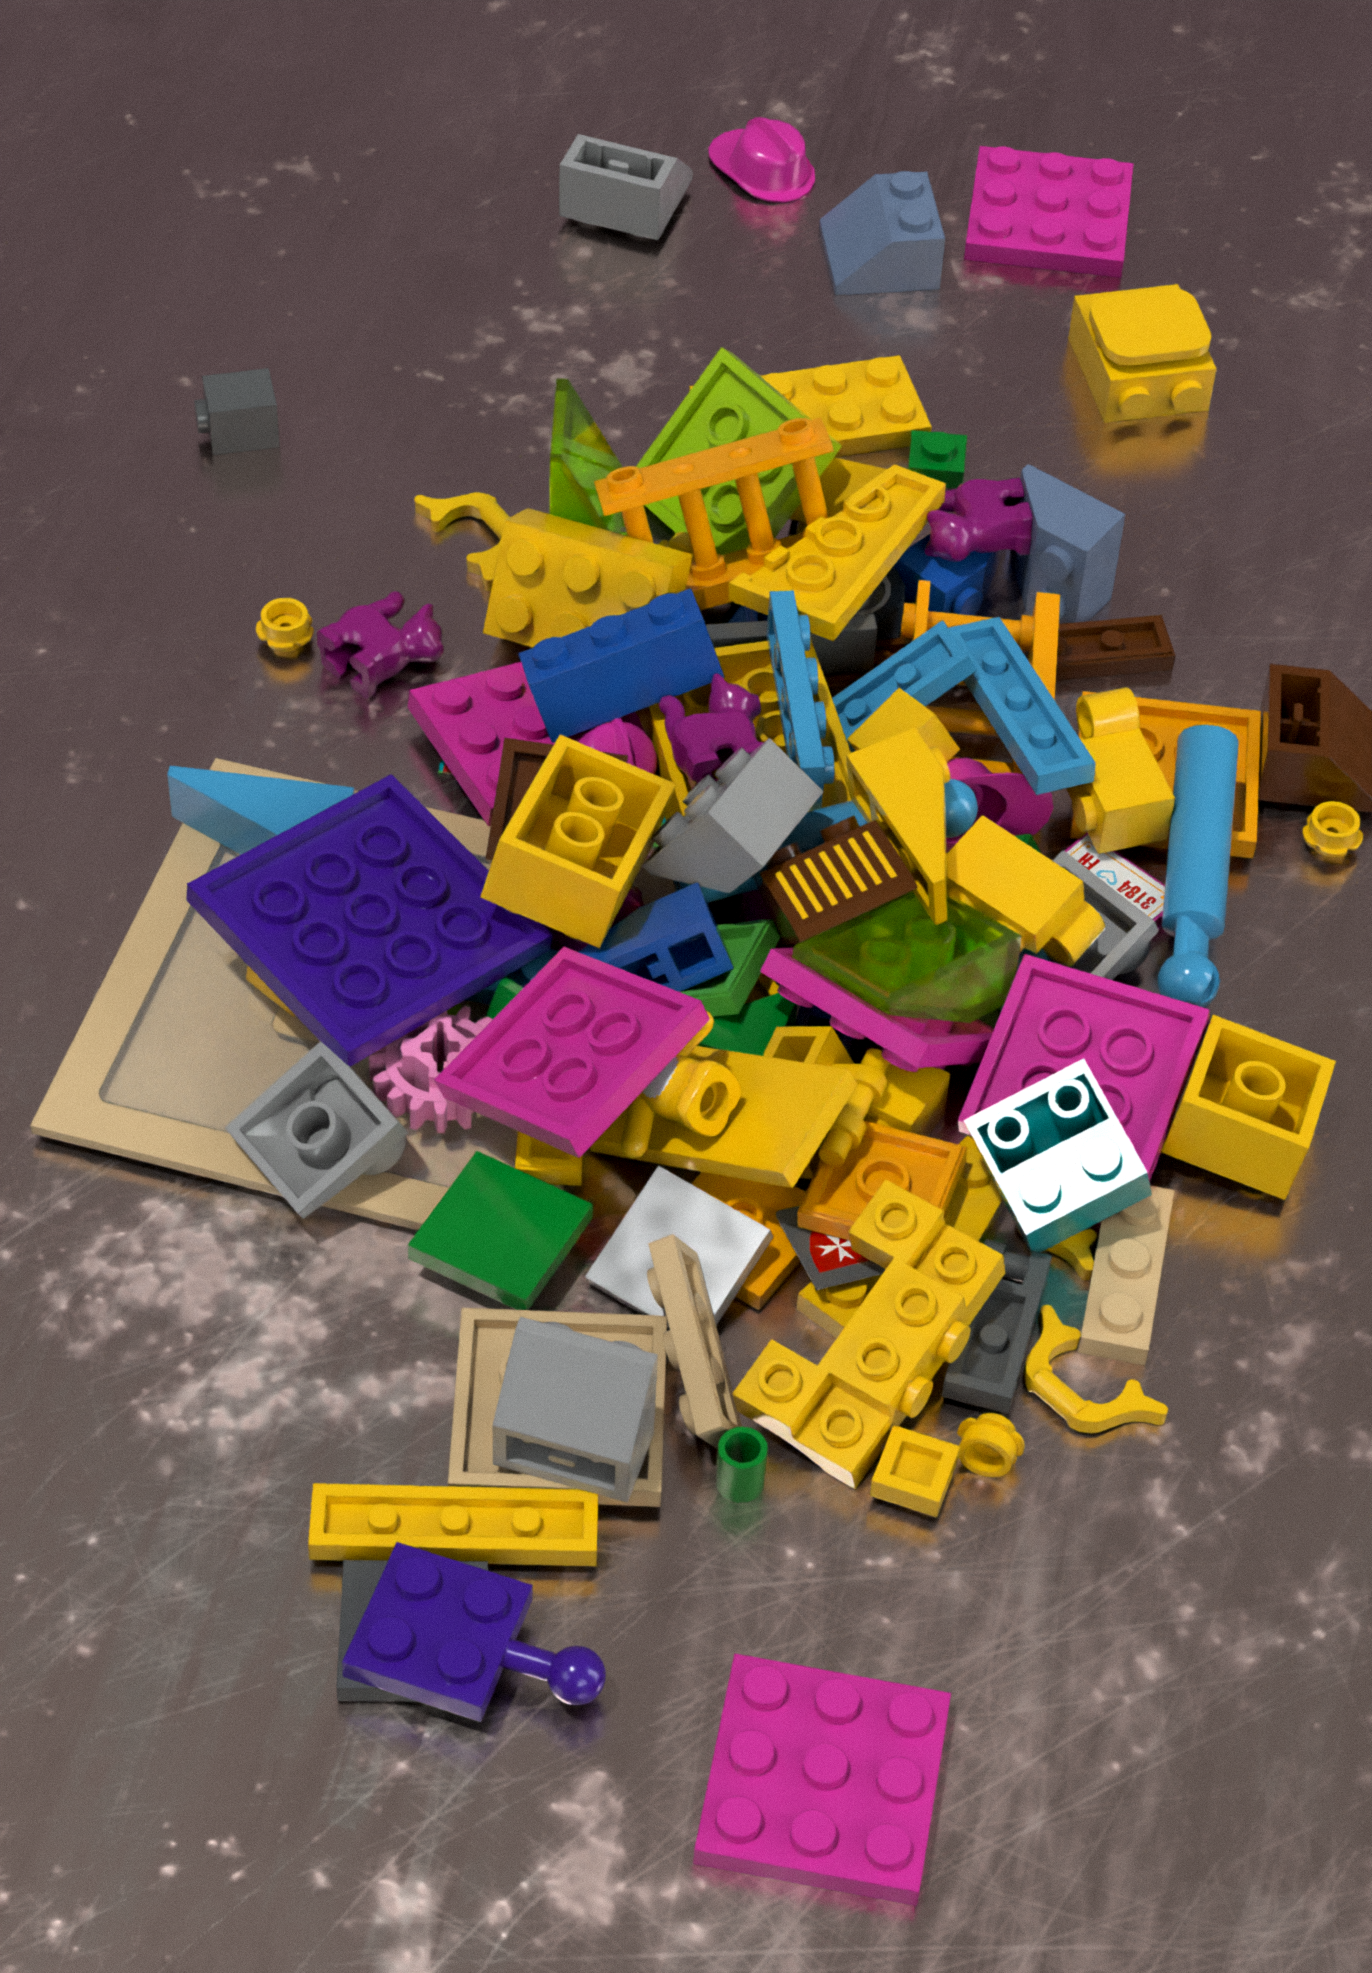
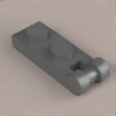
M987 1239L985 1245L1001 1253L1004 1257L1005 1274L1003 1278L1023 1282V1285L1000 1280L970 1323V1336L962 1353L953 1363H949L942 1397L1009 1414L1042 1294L1047 1283L1052 1255L1032 1251L1031 1257L1006 1251L1007 1244Z

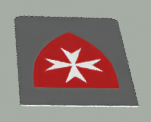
M800 1205L776 1212V1218L816 1290L881 1275L886 1270L853 1251L850 1240L798 1227L797 1212Z

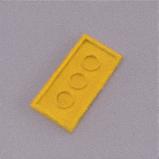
M696 1046L688 1057L701 1062L709 1060L721 1063L733 1073L741 1088L740 1098L735 1108L729 1112L725 1128L714 1137H706L675 1120L667 1119L655 1113L647 1150L644 1155L635 1160L793 1188L858 1084L850 1071L845 1068ZM629 1107L589 1147L592 1152L633 1159L624 1155L621 1149Z

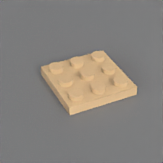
M461 1307L448 1486L578 1489L493 1465L492 1425L515 1329L521 1316L542 1323H561L571 1328L574 1332L610 1342L626 1341L638 1346L643 1351L658 1355L654 1435L630 1499L627 1503L598 1494V1504L661 1507L666 1351L663 1343V1333L667 1331V1316Z

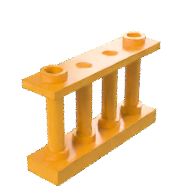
M821 417L813 420L796 418L784 422L774 431L643 468L635 466L618 468L610 472L606 478L594 481L604 516L621 512L627 536L651 543L654 542L644 505L678 496L694 556L685 590L692 589L701 611L732 602L729 600L730 581L743 572L751 576L764 566V557L781 545L788 549L805 537L804 530L802 533L781 539L773 538L758 473L792 463L806 525L808 526L821 516L825 519L829 518L815 457L834 452ZM735 480L751 544L745 549L721 555L717 554L701 489Z
M919 580L915 604L904 603L900 638L911 639L912 642L942 620L949 628L991 619L992 617L928 611L931 581ZM1037 592L1032 616L1021 615V620L1000 619L1020 649L1028 651L1029 663L1055 700L1060 594ZM964 681L957 684L967 686ZM926 706L936 714L948 732L999 737L983 711ZM973 759L981 762L993 774H1023L1014 759H1012V763Z

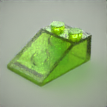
M557 378L550 451L549 514L627 536V532H622V527H625L621 512L604 516L594 481L606 478L610 472L623 466L569 379Z
M910 891L793 946L792 957L887 1015L971 1023L1004 1005L1017 973L1022 935L959 899L950 897L948 894L947 921L935 925L914 892Z

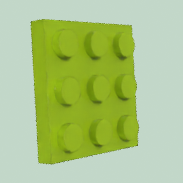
M721 347L636 467L643 468L774 431L781 424L792 419L810 418L734 353ZM830 435L834 452L815 457L819 477L842 447ZM792 463L758 473L773 538L778 535L801 503ZM735 480L701 489L717 554L724 555L747 548L751 542ZM678 496L645 505L675 533H687Z

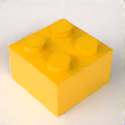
M1212 1015L1161 1153L1285 1200L1309 1149L1336 1061Z

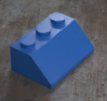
M691 588L677 594L668 593L660 595L648 605L621 615L602 617L587 628L563 637L544 639L533 648L518 653L529 688L552 743L556 742L559 735L565 737L575 735L657 704L664 696L671 695L675 697L712 683L713 675L716 673L725 678Z

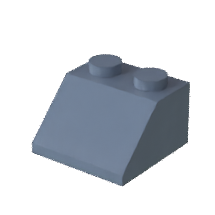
M900 171L891 174H875L819 220L820 235L835 295L940 289L945 236L927 172Z
M1027 464L1021 470L1020 479L1024 488V497L1018 498V504L1028 502L1033 516L1030 554L1020 555L1015 550H1010V557L1025 611L1033 613L1037 592L1060 594L1059 624L1090 621L1112 598L1125 514Z

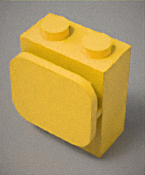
M1178 284L1074 296L1068 339L1104 423L1209 411L1217 368L1208 351L1211 342V331L1196 299L1190 293L1180 289Z

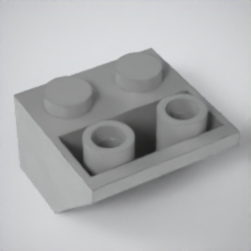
M578 134L560 163L559 216L578 220L585 224L598 225L630 233L637 237L659 240L693 179V170L675 157Z
M770 738L750 754L742 747L739 748L715 773L719 778L718 781L707 775L687 794L682 801L687 806L684 810L685 815L682 816L679 812L673 814L651 838L658 845V848L643 864V867L651 875L688 884L698 882L700 887L731 893L765 866L824 792Z
M520 1316L515 1329L492 1425L493 1465L628 1503L654 1435L658 1355L643 1351L638 1346L626 1341L610 1342L574 1332L571 1328L561 1323H542Z

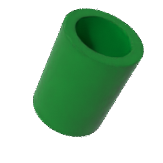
M735 1427L726 1431L719 1440L716 1487L719 1493L729 1501L736 1503L750 1502L756 1499L763 1491L768 1446L763 1435L757 1430L749 1427Z

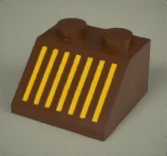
M854 815L819 831L824 843L805 852H801L797 842L777 850L765 864L766 870L752 876L771 919L775 923L783 945L801 943L918 888L912 874L876 820L859 826Z

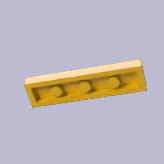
M313 1483L308 1538L309 1560L388 1561L396 1542L456 1561H488V1564L596 1566L598 1494L581 1489Z

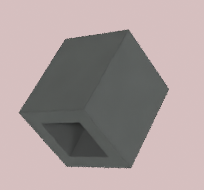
M269 368L202 376L204 399L194 400L195 419L198 434H209L213 455L280 447L277 403Z

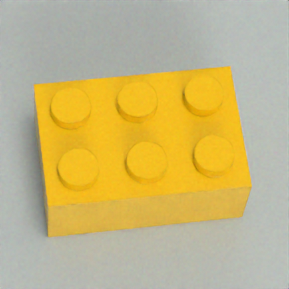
M527 508L509 517L504 522L483 633L533 648L544 639L563 637L591 626L602 617L621 615L648 605L660 595L668 593L677 594L684 591L693 554Z
M559 735L499 839L480 898L497 904L512 913L520 914L560 931L570 938L581 940L600 948L654 844L651 838L661 827L676 784L563 735Z

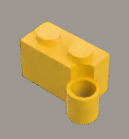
M1124 687L1080 696L1076 703L1077 723L1082 736L1080 740L1096 762L1094 782L1066 788L1073 802V815L1077 827L1082 832H1088L1098 854L1167 840L1175 796L1139 728V709L1131 689Z
M983 815L946 854L947 913L961 923L971 921L986 931L992 942L1001 951L1010 956L1017 957L1023 949H1028L1036 954L1043 949L1054 961L1070 967L1076 963L1105 929V923L1100 914L1084 900V885L1081 879Z

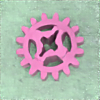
M467 1006L460 1009L456 1016L447 1015V1011L378 1050L374 1055H370L369 1074L370 1081H373L374 1094L381 1101H387L388 1109L396 1118L405 1112L409 1113L411 1129L417 1130L423 1125L425 1120L434 1121L437 1133H445L447 1121L457 1120L459 1125L465 1130L471 1128V1114L475 1111L444 1098L434 1079L440 1074L438 1072V1064L443 1062L445 1069L492 1019L488 1016L476 1023L472 1022L471 1007Z

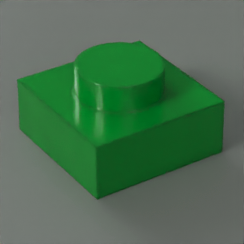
M912 430L908 469L946 483V488L957 489L964 479L967 435Z

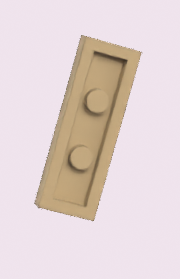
M1150 1186L1151 1196L1101 1221L1078 1353L1145 1366L1175 1190Z
M672 1234L648 1243L654 1267L647 1270V1279L655 1301L661 1308H665L670 1330L663 1333V1343L670 1363L676 1371L681 1372L686 1394L679 1397V1406L685 1425L692 1435H697L718 1449L721 1436L726 1431L735 1427H742L733 1399V1390L698 1254Z

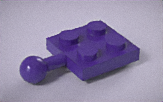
M396 1542L342 1661V1672L345 1678L479 1722L482 1721L504 1668L548 1682L553 1695L569 1705H584L594 1700L604 1687L606 1671L601 1658L587 1647L569 1646L558 1653H554L516 1640L533 1600V1585Z

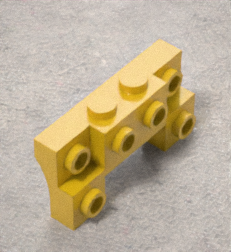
M886 1179L848 1231L852 1250L886 1270L818 1366L771 1339L732 1393L737 1412L778 1435L804 1453L826 1473L853 1489L857 1488L884 1449L893 1425L900 1426L906 1416L914 1418L924 1408L932 1392V1378L944 1361L953 1363L962 1353L970 1336V1323L1005 1274L1004 1257L1001 1253L946 1224L943 1210Z

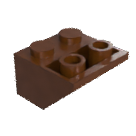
M1270 664L1260 707L1258 800L1318 806L1324 802L1335 801L1347 804L1355 811L1372 813V711L1330 670Z

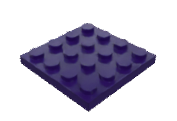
M392 774L187 883L186 901L316 1038L349 1067L550 951L553 936L543 924L520 914L512 913L497 904L480 898L489 870Z

